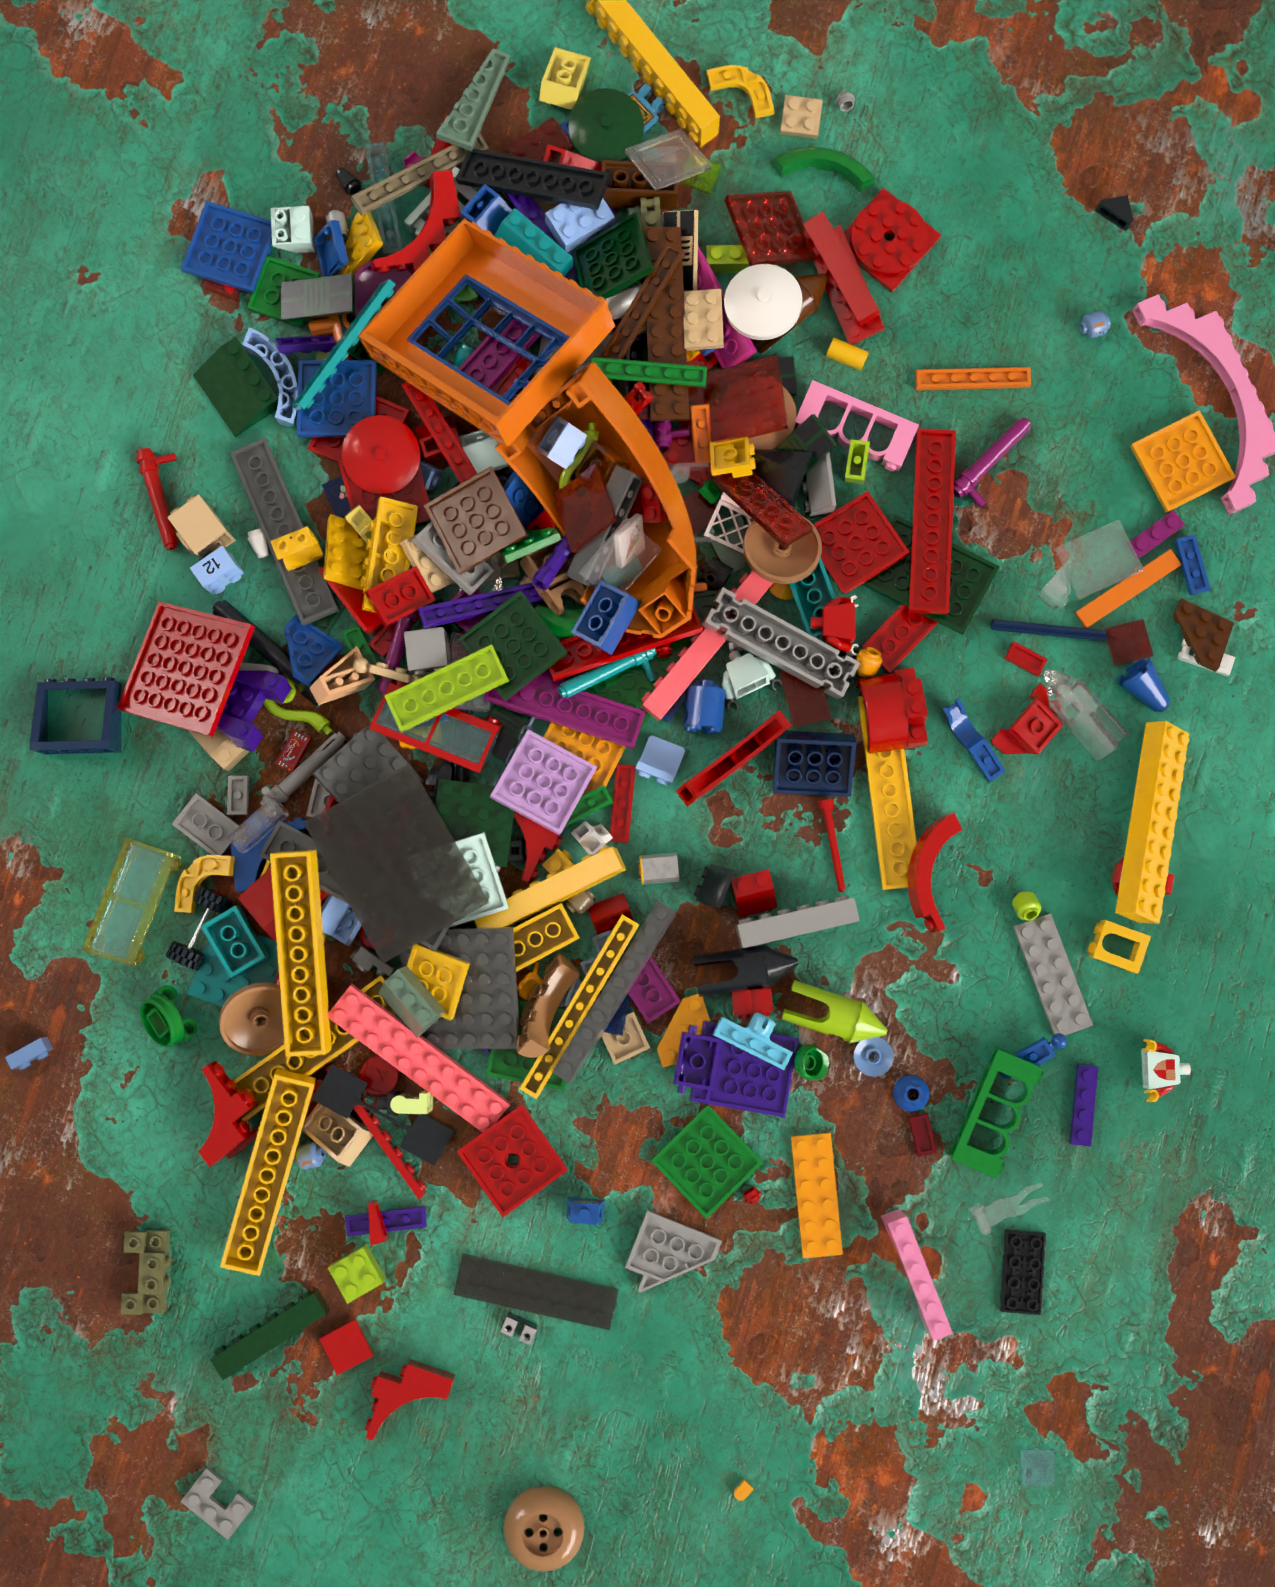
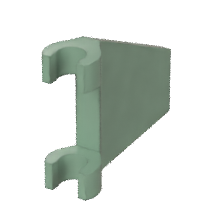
M742 516L735 517L738 528L743 527L744 521ZM734 526V527H732V528L726 530L725 532H726V533H727V532H730V531H732V530H735L736 528H735V526ZM711 527L709 533L716 536L713 527ZM741 529L739 531L744 541L745 533L744 529ZM737 531L727 535L729 543L733 545L740 543ZM708 538L719 560L733 568L731 574L745 567L744 554Z

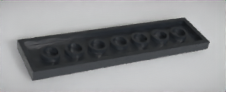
M472 149V151H467L456 181L459 185L481 188L486 184L493 191L598 210L611 177L608 172Z

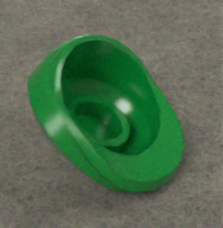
M807 1044L802 1046L795 1055V1069L806 1080H821L828 1071L829 1058L817 1046Z

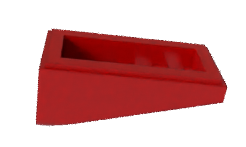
M376 1199L368 1204L370 1246L384 1242L389 1237Z

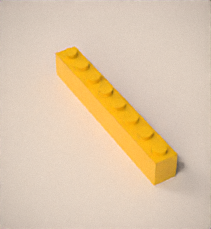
M605 846L599 850L598 854L594 856L592 854L587 855L581 859L582 862L576 865L575 863L569 864L564 867V871L560 873L553 872L546 876V880L542 882L538 880L529 884L530 888L524 891L519 889L513 892L512 897L507 899L509 909L474 919L477 928L512 927L625 871L626 867L617 848Z

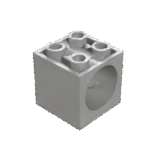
M444 627L404 632L408 671L412 676H427L452 664L449 636Z

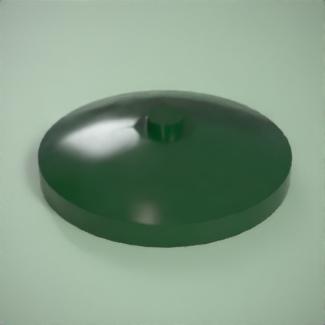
M610 88L596 89L582 96L572 108L568 122L569 137L574 149L583 157L602 163V160L626 161L635 154L641 145L644 134L643 115L637 103L624 92Z

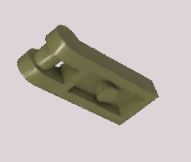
M660 196L654 197V199L640 198L642 226L661 227ZM647 207H654L655 211L647 212Z

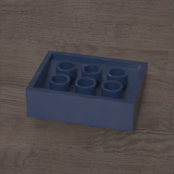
M785 731L775 740L773 793L851 797L856 751L855 735Z

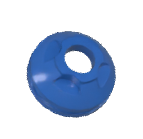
M906 1075L895 1083L893 1098L901 1109L910 1112L918 1111L927 1104L929 1089L925 1081L920 1077ZM912 1088L916 1089L919 1093L916 1100H910L907 1097V1092Z

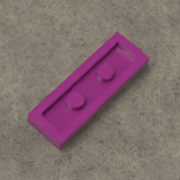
M1172 510L1128 542L1126 546L1138 560L1185 526L1177 513Z

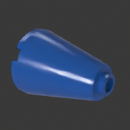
M1144 658L1140 659L1126 669L1128 673L1124 677L1122 674L1119 676L1117 683L1154 712H1162L1169 707L1170 698L1150 658H1147V661Z

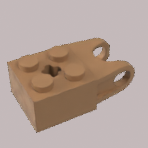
M558 542L523 556L520 564L531 582H533L532 577L538 569L544 565L553 553ZM570 558L565 561L546 590H542L533 584L540 597L557 616L562 615L564 612L561 599L563 595L572 597L580 605L584 604L580 600L585 592L582 583L566 576L572 563Z

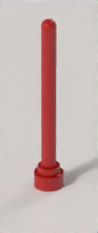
M833 799L818 801V806L824 812L837 888L842 893L846 888L831 812L833 811L834 801Z

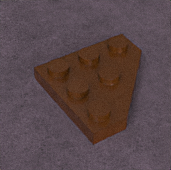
M1181 598L1176 605L1173 619L1175 623H1179L1183 631L1181 634L1188 647L1191 646L1195 653L1194 658L1197 664L1216 672L1220 667L1234 622Z

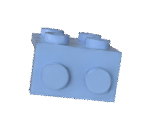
M650 736L640 761L637 763L636 771L639 772V776L647 779L649 777L655 778L657 783L664 786L672 785L685 749L658 737Z
M329 894L321 908L323 933L350 946L368 914Z

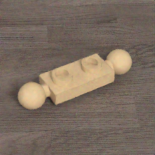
M362 657L357 658L353 664L355 671L358 673L369 671L370 673L405 683H412L425 677L412 676L407 674L406 669L396 667L395 670L389 669L388 664L377 662L376 665L369 664L368 660Z

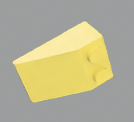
M555 47L541 82L539 101L572 110L580 99L591 57Z

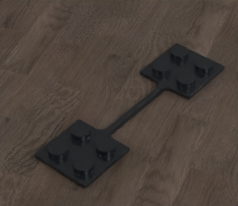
M332 1064L312 1100L345 1118L349 1117L356 1105L364 1106L406 1129L407 1135L400 1148L435 1166L454 1130L425 1114H418L412 1125H404L364 1103L361 1100V1094L368 1083Z

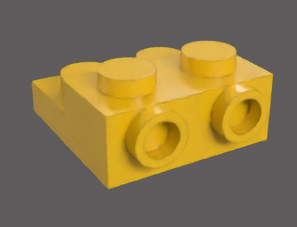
M748 436L710 442L712 476L732 473L733 478L752 475V469H756L755 458H751V455H755L754 444H750Z

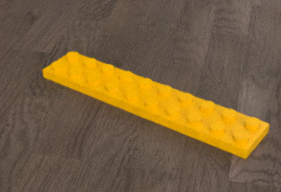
M858 696L882 890L908 887L909 863L917 842L905 749L868 753L865 706L863 697Z

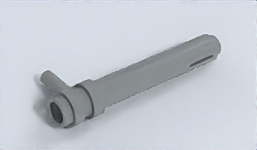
M334 733L279 785H275L271 790L268 787H263L261 792L264 796L260 802L263 807L272 813L280 808L279 805L282 802L285 803L289 800V796L346 744L345 741L347 739L342 733Z

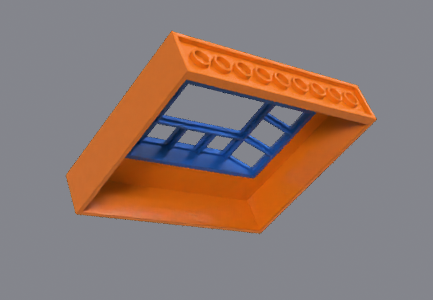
M463 219L363 328L358 338L371 359L376 360L377 363L508 448L611 332L615 325L612 320L613 316L607 306L608 303L603 297L593 295L589 289H583L574 280L566 279L558 271L554 272L545 263H539L531 255L522 253L516 246L512 247L502 238L498 239L493 236L490 231H484L475 222ZM466 285L470 286L485 300L472 316L453 300ZM447 306H451L467 321L453 337L435 322V319ZM491 306L507 314L493 330L478 321ZM513 319L528 327L516 343L500 335ZM429 326L448 341L437 355L416 342ZM473 326L532 362L503 396L498 395L444 360ZM534 333H538L551 341L538 357L522 348ZM557 346H560V349L547 361L546 358ZM539 367H543L530 382H527ZM520 388H523L519 395L512 402H509Z

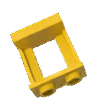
M308 526L271 541L277 559H283L288 571L324 557L318 539Z
M1100 920V923H1097L1094 929V934H1096L1094 941H1091L1088 946V957L1125 969V971L1132 974H1138L1151 936L1107 920ZM1112 933L1135 941L1129 960L1105 951L1102 946L1104 936Z

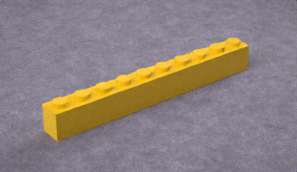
M624 915L620 917L548 1039L549 1051L542 1056H538L520 1090L535 1099L538 1098L553 1069L637 930L638 923Z

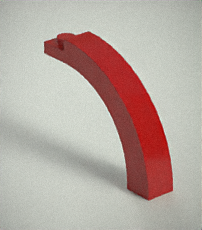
M955 812L945 814L925 830L913 850L909 863L907 880L910 904L915 918H924V924L930 930V933L946 929L933 900L931 875L933 864L942 846L953 835L963 830Z

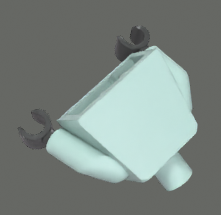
M738 650L729 654L731 662L726 664L727 671L723 673L722 688L726 690L725 698L729 701L727 703L729 711H731L729 705L732 702L736 703L737 710L739 708V704L734 701V697L739 699L768 684L772 691H776L774 682H777L780 688L783 686L782 681L775 678L776 674L767 661L754 657L751 653L741 656Z

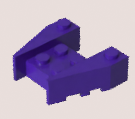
M238 671L216 729L235 746L254 752L263 735L252 724V721L266 699L283 704L292 689L283 675L270 671Z

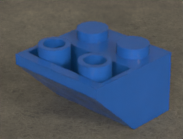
M484 184L460 214L462 220L466 219L469 222H475L484 231L488 230L495 236L501 222L512 210L499 194Z

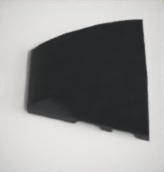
M754 449L755 455H752L751 458H755L756 469H752V475L745 476L742 486L772 511L786 510L794 512V504L814 451L798 452Z

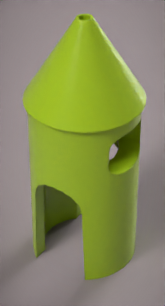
M797 980L793 981L792 991L826 1003L829 1006V1011L824 1017L815 1018L784 1009L781 1020L826 1035L833 1034L842 1037L849 1044L886 1035L888 1029L863 1001L860 1002Z

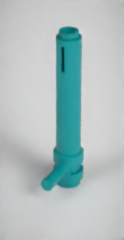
M655 648L584 672L560 684L558 692L562 698H569L632 666L637 667L641 664L651 682L657 679L649 663V660L653 659V656L657 654Z

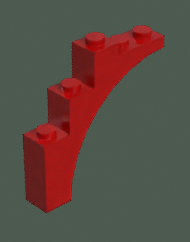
M452 170L436 171L429 177L431 189L430 208L419 235L402 250L387 257L374 259L370 264L372 272L378 271V274L390 272V269L406 271L409 267L410 274L413 275L431 255L430 249L435 251L446 239L444 224L445 226L454 225L461 218Z
M779 710L719 759L685 782L675 792L688 807L739 770L749 760L764 751L792 725Z

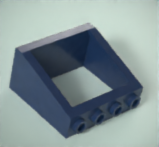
M110 677L103 678V681H95L94 678H83V681L67 678L64 679V682H57L56 679H45L44 682H37L30 750L44 755L121 753V711L117 710L121 699V683L116 681L115 678ZM107 689L101 740L48 742V690Z

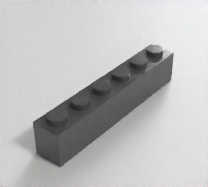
M616 465L566 576L595 588L614 546L613 532L624 524L644 478Z

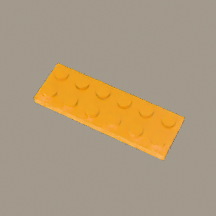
M831 1133L791 1136L802 1257L843 1255Z

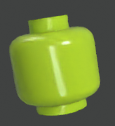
M1020 892L1012 901V906L1017 916L1022 920L1031 921L1036 919L1042 909L1037 896L1033 892Z

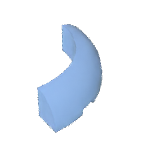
M249 327L242 346L247 353L259 358L274 373L279 388L275 418L280 425L293 427L297 411L291 405L298 397V385L293 368L285 354L279 353L275 343L264 334Z

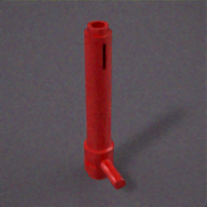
M151 448L139 449L136 451L137 464H140L139 471L146 484L163 545L167 550L177 549L179 541L174 526L167 518L171 514L158 474L160 471L158 465L176 461V455L172 453L155 457V453L152 452Z

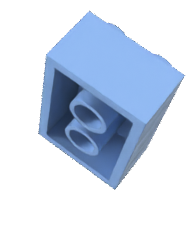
M603 198L598 210L561 203L545 213L546 225L559 246L567 253L613 226L615 219Z

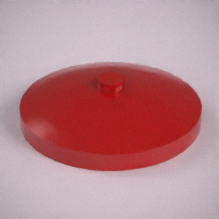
M376 415L362 419L349 430L344 439L342 462L345 471L358 487L369 493L387 495L404 489L414 479L420 466L421 453L419 443L411 429L396 418Z

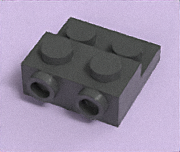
M369 947L356 948L350 956L356 962L354 966L363 972L375 971L376 969L379 974L386 977L391 976L399 969Z

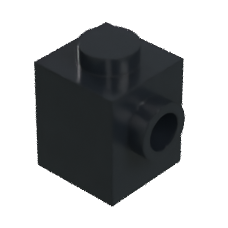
M713 557L709 563L705 562L700 572L703 574L700 581L705 582L716 590H720L727 583L733 568Z

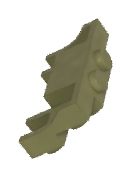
M170 1229L127 1230L124 1233V1253H140L138 1292L125 1291L122 1293L121 1314H163L167 1311V1293L171 1285V1277L168 1276V1271L172 1264V1257L169 1256Z

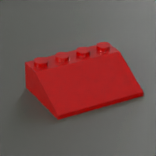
M270 868L238 897V900L277 943L272 873ZM320 889V900L322 902L329 893Z

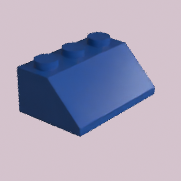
M600 580L571 633L612 655L641 603L631 595Z

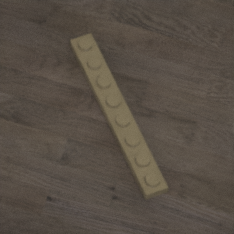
M479 133L473 149L488 151L489 147ZM452 145L352 195L351 200L362 216L429 182V177L433 172L452 170L455 166H461L468 150Z

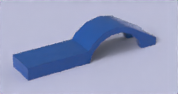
M957 698L952 706L949 708L944 707L942 711L954 735L968 750L987 782H991L1003 774L1005 769L986 739L973 727L965 713L964 705Z

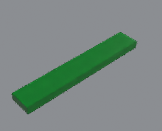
M590 357V363L594 362L610 380L706 387L707 367Z

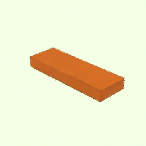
M709 404L689 406L695 465L711 464L710 442H713Z

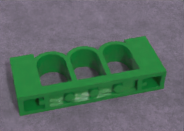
M994 1047L949 1153L951 1160L993 1178H997V1175L1002 1173L1005 1166L1002 1156L1009 1150L1010 1145L1009 1137L1006 1133L1012 1132L1020 1124L1021 1115L1017 1107L1025 1105L1031 1098V1085L1036 1086L1037 1082H1041L1044 1075L1042 1066L999 1047ZM998 1071L1023 1082L1024 1091L1020 1097L1008 1099L990 1091ZM987 1097L1008 1105L1013 1109V1117L1010 1122L1000 1125L979 1117ZM975 1124H981L1001 1133V1145L995 1150H987L968 1142Z

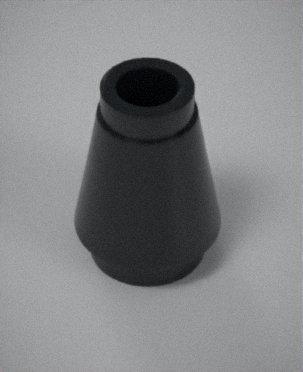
M343 167L336 171V176L346 194L352 196L361 191L362 186L359 179Z

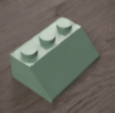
M408 966L397 969L383 983L379 994L413 1032L416 1038L422 1035L446 1012Z

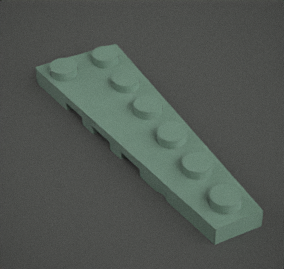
M494 48L491 50L481 65L480 70L473 77L471 84L463 92L459 102H456L451 114L446 117L436 133L437 139L472 151L510 62L511 55Z

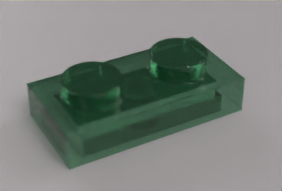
M335 595L333 597L339 611L311 623L328 635L346 609L342 601Z

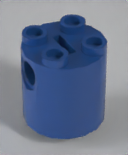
M699 680L687 687L684 718L686 732L704 730V734L714 735L722 730L726 690L722 689L714 681Z

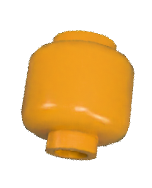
M867 647L859 651L855 659L860 662L857 668L858 675L862 677L876 675L882 663V657L878 650Z

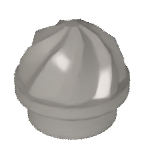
M847 90L838 94L836 104L841 111H849L854 107L855 97Z

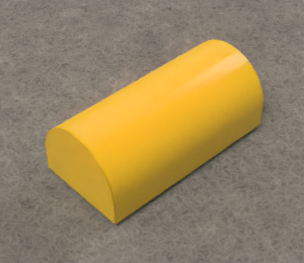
M833 338L826 357L861 371L869 352Z

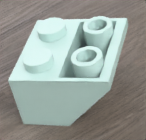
M309 206L271 208L273 247L294 253L315 252L313 214Z
M480 430L460 436L463 450L478 474L491 466L494 470H501L509 466L495 449L499 442Z

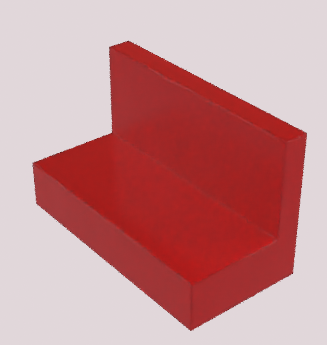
M624 893L597 902L588 909L597 935L614 929L622 915L633 920Z

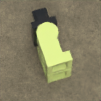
M426 1090L419 1093V1096L406 1092L400 1094V1091H393L387 1095L377 1097V1110H387L388 1115L395 1113L428 1114L433 1110V1095Z

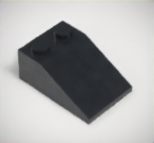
M710 864L709 868L705 867L701 878H704L702 886L698 885L694 896L697 897L696 901L714 909H720L735 871Z

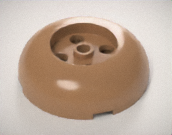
M534 1486L523 1491L510 1504L504 1520V1538L511 1555L520 1564L535 1571H552L566 1565L579 1551L584 1537V1517L580 1506L569 1493L555 1486ZM547 1514L548 1518L540 1520L539 1515ZM531 1528L534 1533L530 1536L529 1533H525V1530ZM560 1528L562 1533H559L557 1536L554 1534V1529ZM541 1543H546L548 1545V1548L541 1549L539 1545Z

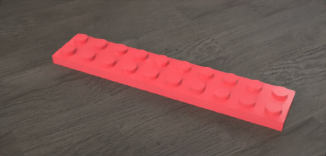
M352 983L329 1011V1019L427 1092H430L431 1095L481 1132L495 1124L510 1106L511 1102L420 1035L416 1038L403 1021Z

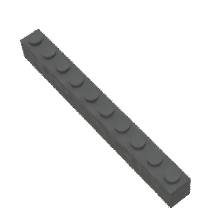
M657 901L552 1073L572 1085L676 916L674 910Z

